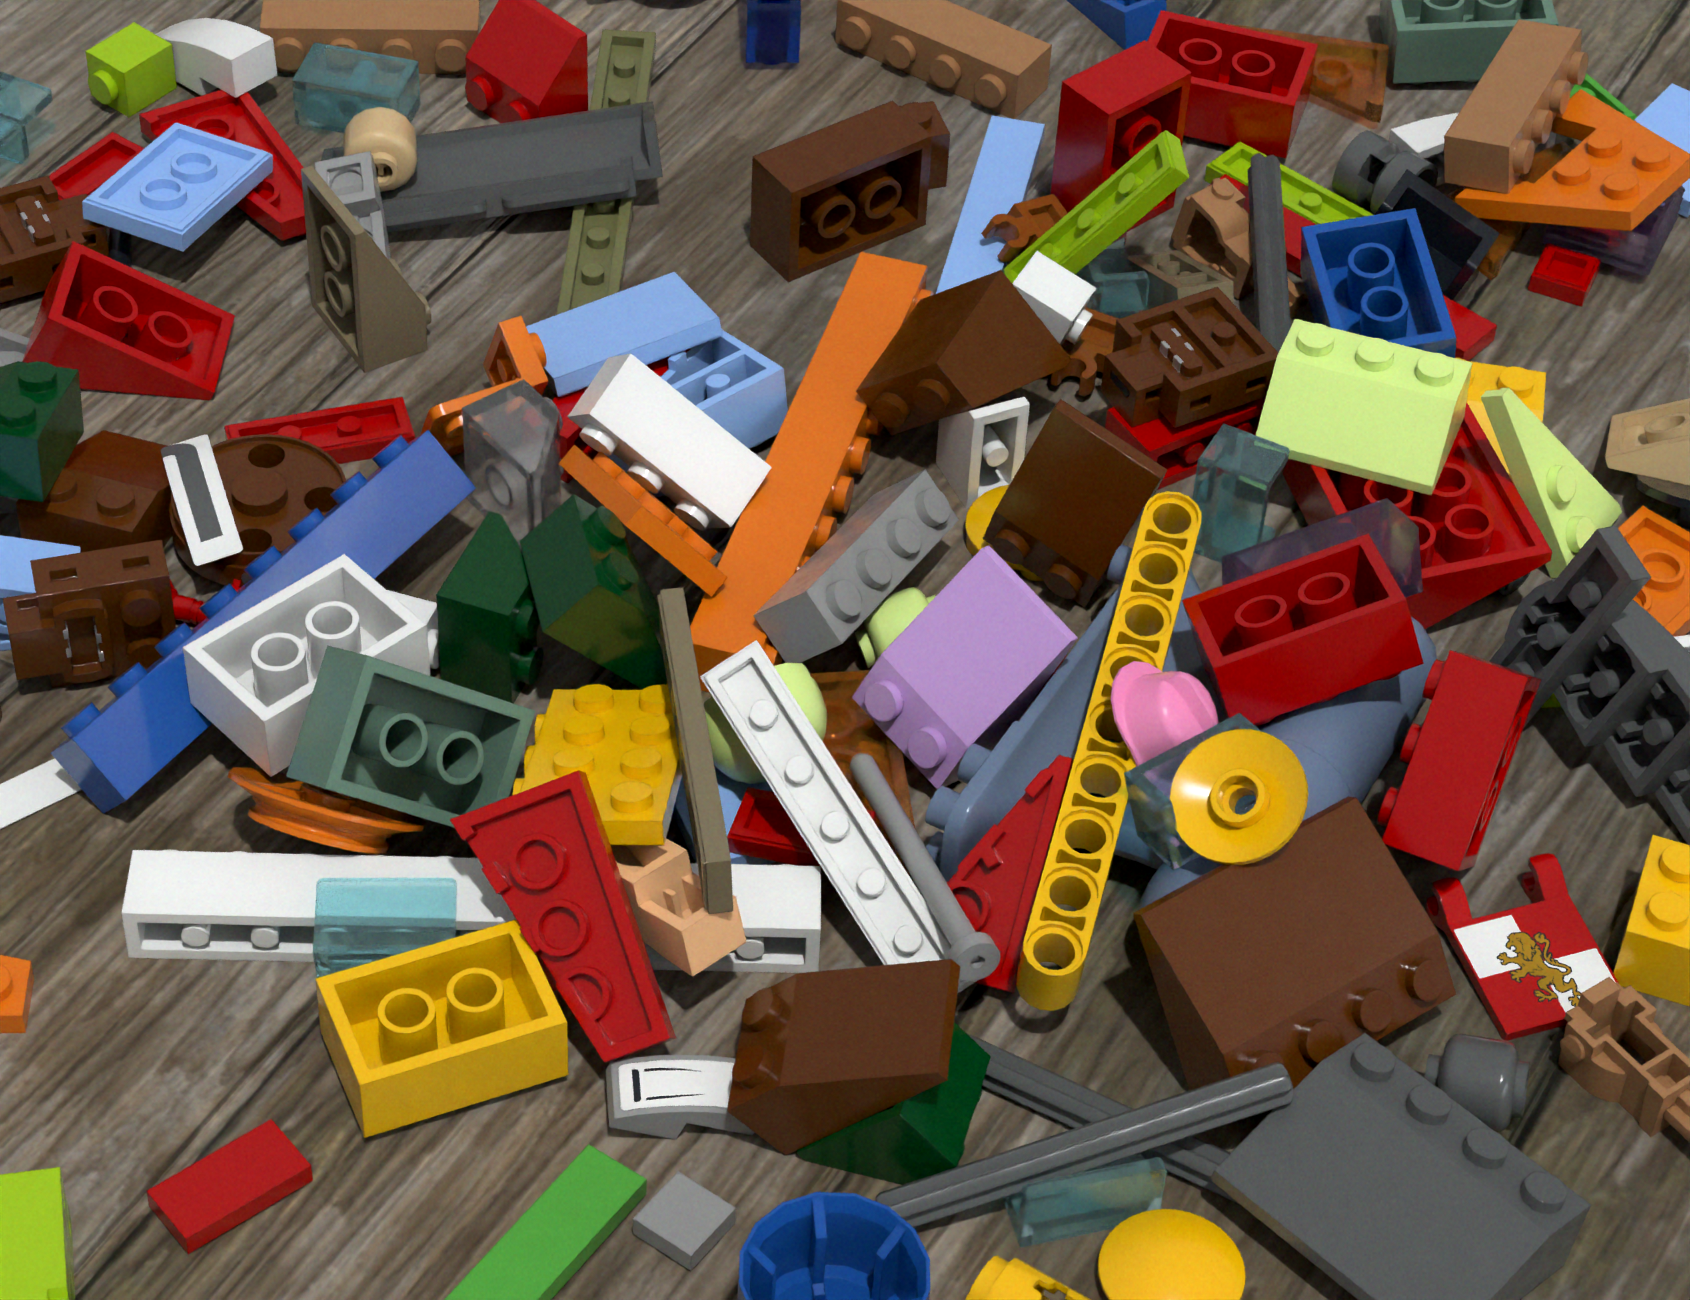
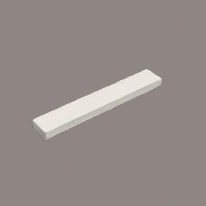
M755 640L701 675L700 678L884 965L948 959L952 946L928 904L759 642ZM959 979L957 994L976 981L968 982Z

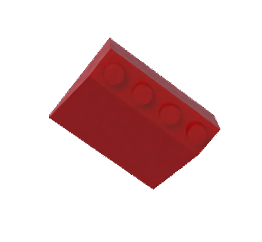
M1467 402L1464 419L1432 496L1284 458L1283 476L1320 549L1323 550L1369 533L1405 596L1411 617L1417 620L1424 629L1551 561L1552 550Z

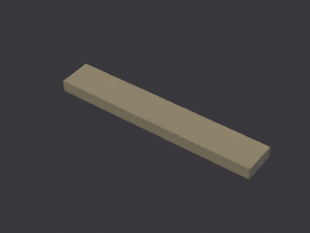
M683 587L662 589L660 594L657 595L660 643L704 909H708L709 914L732 912L731 857Z

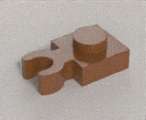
M1054 194L1015 203L1007 214H997L992 217L981 234L984 238L998 236L1004 239L1007 243L997 256L1000 261L1010 262L1018 257L1023 249H1027L1067 214V211Z
M1087 307L1085 310L1092 313L1093 317L1075 345L1068 340H1065L1061 345L1070 356L1071 361L1067 367L1051 373V385L1058 386L1066 376L1079 377L1078 394L1082 396H1087L1093 391L1096 372L1103 373L1105 355L1112 353L1116 320L1119 319Z

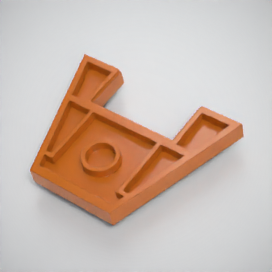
M1580 89L1569 98L1564 114L1557 113L1551 129L1553 133L1581 140L1580 144L1535 183L1517 179L1509 194L1466 187L1455 197V203L1477 218L1632 231L1690 178V154Z

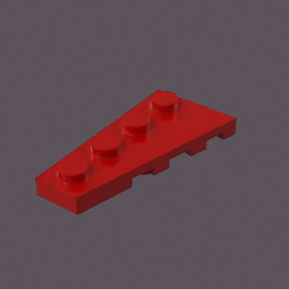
M219 90L139 114L141 132L152 141L177 122L273 154V172L243 197L236 206L281 241L306 235L301 169L304 167L248 92L235 98L225 91Z
M575 771L450 819L462 840L468 842L484 867L481 870L495 892L501 894L522 927L519 930L533 952L540 955L557 982L556 988L604 1063L617 1061L676 1039L586 772Z

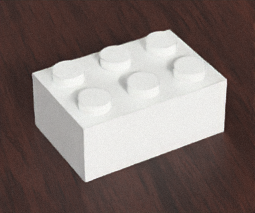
M344 554L184 646L183 654L190 703L272 777L290 765L327 645L368 655L430 676L427 624Z

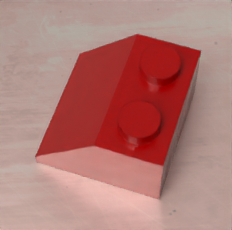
M499 0L465 57L467 101L499 123L588 111L587 34L536 0Z

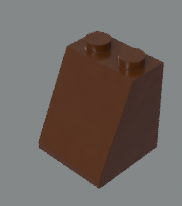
M1002 270L920 299L856 392L872 410L876 419L886 427L891 435L980 406L1067 367L1071 358Z

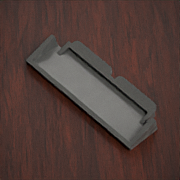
M653 101L417 135L418 161L413 176L406 184L399 188L380 193L387 233L636 197L635 181L663 177ZM343 146L324 149L321 161L343 157Z

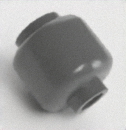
M1455 1034L1446 1042L1442 1056L1428 1055L1425 1079L1443 1090L1451 1099L1492 1130L1501 1132L1509 1125L1511 1117L1523 1118L1530 1062L1519 1060L1517 1047L1512 1042L1466 1034Z

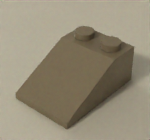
M313 166L302 168L301 176L312 307L364 373L427 351L426 325L431 323V311L424 295L420 291L414 292L404 280L397 262L392 258L388 259Z

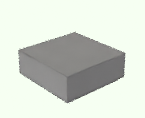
M678 1171L633 1218V1234L691 1271L736 1223V1207Z

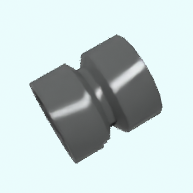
M1366 130L1358 134L1343 152L1334 172L1332 188L1335 194L1361 208L1371 206V211L1375 214L1407 169L1434 188L1437 183L1438 170L1435 164L1412 152L1403 151L1399 153L1398 146L1395 143Z

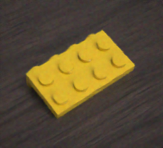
M602 684L585 685L578 689H554L546 714H537L535 745L526 746L524 778L515 779L513 795L578 770L586 772L610 845H664L682 778L668 685H652L642 690H612L609 686Z

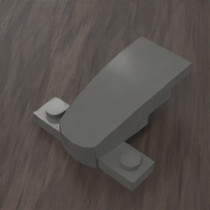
M1617 526L1599 528L1556 579H1551L1537 586L1521 600L1509 622L1504 637L1506 641L1489 661L1541 679L1525 726L1554 693L1584 747L1604 744L1634 795L1638 797L1654 793L1686 843L1690 845V653L1651 614L1633 600L1651 576Z

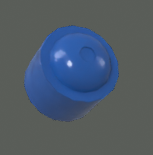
M815 1192L782 1202L755 1223L740 1251L737 1300H929L930 1258L915 1228L889 1206L855 1193Z

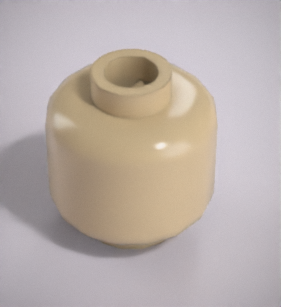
M383 107L365 109L356 114L346 126L343 137V156L371 151L380 192L395 190L406 184L416 169L418 158L414 127L406 116L394 109Z

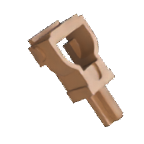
M1218 177L1212 180L1210 186L1185 197L1171 238L1174 240L1173 247L1176 250L1233 281L1234 296L1239 299L1254 292L1250 214L1242 207L1246 197L1227 178L1220 179ZM1288 277L1291 319L1296 316L1299 308L1307 304L1308 297Z
M1610 977L1582 992L1578 1005L1565 1014L1564 1019L1568 1023L1565 1028L1564 1038L1560 1041L1561 1052L1558 1065L1593 1096L1602 1100L1619 1103L1639 1122L1638 1126L1650 1137L1671 1125L1690 1143V1058L1667 1039L1659 1026L1654 1022L1657 1009L1631 985L1623 988ZM1624 1039L1643 1057L1646 1063L1640 1065L1618 1042Z

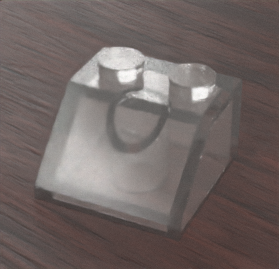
M524 379L462 407L465 475L476 487L466 499L484 517H486L489 511L501 514L520 548V540L561 505V476L564 472V468L558 464L561 461L560 430L563 427L560 411L550 398H543Z

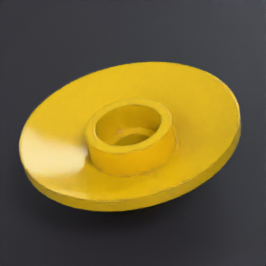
M1252 729L1225 731L1206 739L1196 746L1180 764L1170 791L1171 817L1180 837L1201 857L1224 865L1254 863L1280 850L1298 830L1305 815L1308 802L1307 778L1296 755L1278 738ZM1247 795L1256 797V803L1250 811L1242 815L1235 813V806L1240 798Z

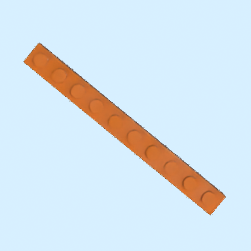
M860 252L765 460L772 468L743 509L717 568L728 578L712 597L705 592L690 625L701 691L709 692L700 678L701 675L755 640L759 642L774 666L782 663L783 658L753 615L836 533L837 518L835 517L837 512L846 514L849 509L854 490V478L852 477L854 473H864L871 448L870 435L879 436L883 429V424L876 419L872 410L858 395L856 390L920 299L934 295L933 291L926 290V265Z

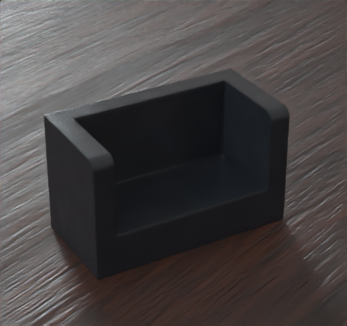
M1407 169L1374 215L1412 208L1416 209L1442 294L1453 300L1477 269L1500 233Z

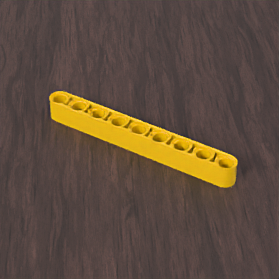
M1166 491L1158 493L1151 497L1144 507L1024 937L1017 971L1016 987L1020 996L1029 1005L1039 1010L1054 1011L1066 1007L1074 1000L1081 982L1137 771L1131 751L1124 742L1114 721L1111 705L1112 683L1119 669L1133 661L1150 663L1163 672L1193 560L1202 515L1198 504L1189 496L1179 492ZM1105 739H1112V740L1118 741V742H1120V743L1110 742V741L1105 740ZM1088 793H1098L1105 796V798L1095 797ZM1074 848H1082V849H1086V850H1088V851H1090V852H1092V853H1091V854L1079 853V852H1077V851H1075V850H1073V849H1074ZM1056 905H1070L1076 908L1077 911H1065ZM1053 962L1060 965L1063 969L1051 970L1041 966L1039 963Z

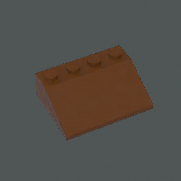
M1348 796L1303 820L1293 837L1271 856L1245 865L1222 864L1133 913L1189 1090L1275 1062L1284 1065L1294 1089L1322 1060L1362 1034L1366 1033L1377 1041L1456 995L1438 931L1356 797Z

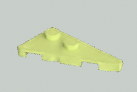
M1509 387L1500 388V390H1487L1481 396V400L1514 485L1552 550L1551 561L1545 564L1550 578H1557L1597 529L1613 525L1622 513L1621 507Z

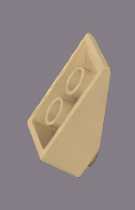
M1690 398L1612 415L1605 454L1608 468L1690 486Z

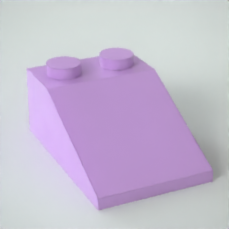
M988 545L979 550L887 647L852 698L936 789L941 786L946 787L958 780L957 774L961 760L973 743L991 751L995 748L1012 723L1018 721L1078 637Z

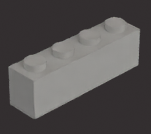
M923 470L873 494L753 616L785 663H801L844 643L959 519L949 506L946 496L937 488L927 471Z

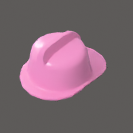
M1133 661L1119 669L1112 683L1111 705L1114 721L1124 742L1131 751L1145 788L1153 802L1166 814L1171 815L1170 791L1180 764L1196 746L1218 734L1216 707L1209 691L1200 680L1189 673L1180 671L1162 672L1150 663Z

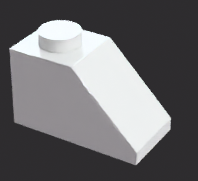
M1036 251L1012 284L1060 345L1065 340L1075 345L1093 317V314L1085 310L1096 287L1039 251Z
M1025 396L939 419L936 464L966 509L970 508L972 503L985 492L1000 486L1009 485L1024 461L1030 407Z

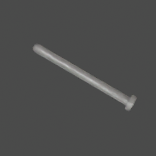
M865 753L854 755L849 766L850 772L872 810L876 812V817L952 947L949 951L948 959H952L960 966L959 979L972 982L987 977L996 969L1000 962L999 949L988 934L974 930L873 757Z

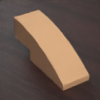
M667 838L664 845H611L642 939L662 957L693 977L747 942L736 896L733 895L732 912L709 914L708 909H704L700 879L698 875L692 872L687 849Z

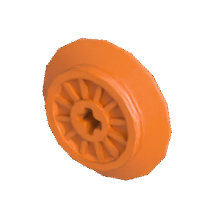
M233 767L228 773V778L253 795L252 799L256 802V805L249 808L248 816L272 829L323 845L355 852L386 854L389 848L386 838H391L392 834L421 832L425 827L426 821L420 817L286 777L287 774L278 772L270 777L262 769Z

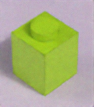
M135 22L85 51L89 75L88 86L91 96L129 118L177 88L172 43Z

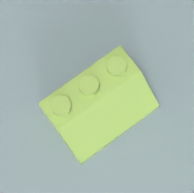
M1294 319L1276 358L1254 439L1253 450L1432 496L1464 419L1473 362L1388 342L1380 338H1372L1331 328L1323 324Z

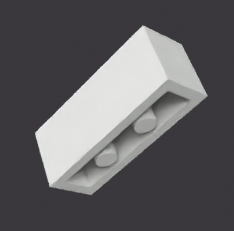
M631 353L608 357L567 416L582 428L579 435L587 445L598 452H603L607 456H610L612 453L630 467L627 473L631 478L652 493L661 491L677 504L674 512L683 521L702 531L706 528L732 527L772 468Z

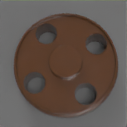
M270 434L237 437L211 446L243 550L240 553L196 566L190 553L173 493L171 492L169 513L172 538L182 560L192 570L211 581L223 585L229 583L232 585L233 580L237 579L242 581V586L246 584L251 578L244 569L252 561L273 545L280 553L294 542L288 531L315 508H318L325 515L337 505L330 494L343 484L346 478L339 464L321 448L297 438Z

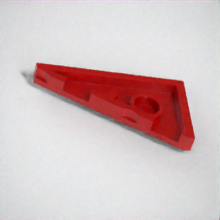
M1058 755L1048 768L1041 770L1024 789L1026 793L998 825L994 824L961 861L958 865V871L947 882L974 930L988 934L1000 951V962L996 969L987 977L976 981L975 983L1010 993L1015 991L1023 941L1074 760L1072 758Z

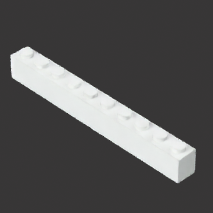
M133 850L122 908L128 958L370 963L516 920L501 894L495 892L481 870L484 867L478 858L384 856L379 854L367 856L314 853H248L243 851ZM690 863L692 872L699 876L697 863ZM731 864L732 892L737 899L747 942L703 971L776 973L818 971L821 933V866ZM644 942L653 970H682Z

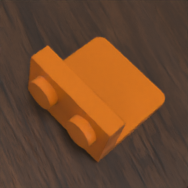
M522 316L498 323L483 363L492 387L438 404L428 411L421 434L429 430L450 457L469 449L473 445V439L492 433L496 439H505L517 435L528 428L527 420L534 415L548 383L543 369L547 365V360L539 336L535 332L528 333Z

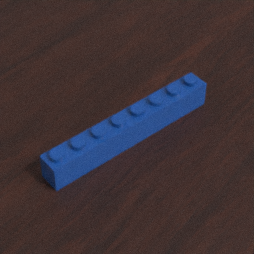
M429 430L409 443L400 435L372 458L379 467L368 478H365L360 471L355 473L330 494L337 505L325 515L318 508H315L288 531L294 542L280 553L273 545L252 561L244 569L251 579L238 591L229 583L208 599L199 608L206 616L200 624L191 630L184 622L163 638L154 647L162 656L154 664L145 670L137 662L110 684L108 688L116 697L101 710H98L91 702L61 727L68 738L53 750L51 754L102 813L111 810L130 798L212 724L210 720L190 703L183 654L184 646L344 554L375 579L476 489Z

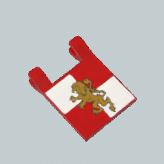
M1551 853L1530 857L1528 866L1532 871L1522 876L1521 886L1528 898L1534 902L1532 904L1472 919L1465 891L1460 881L1454 877L1434 881L1432 883V891L1435 896L1428 898L1426 901L1425 909L1429 918L1446 933L1502 1040L1509 1041L1565 1026L1568 1023L1564 1019L1565 1014L1578 1005L1582 992L1608 977L1619 984L1570 898L1561 866L1557 858Z

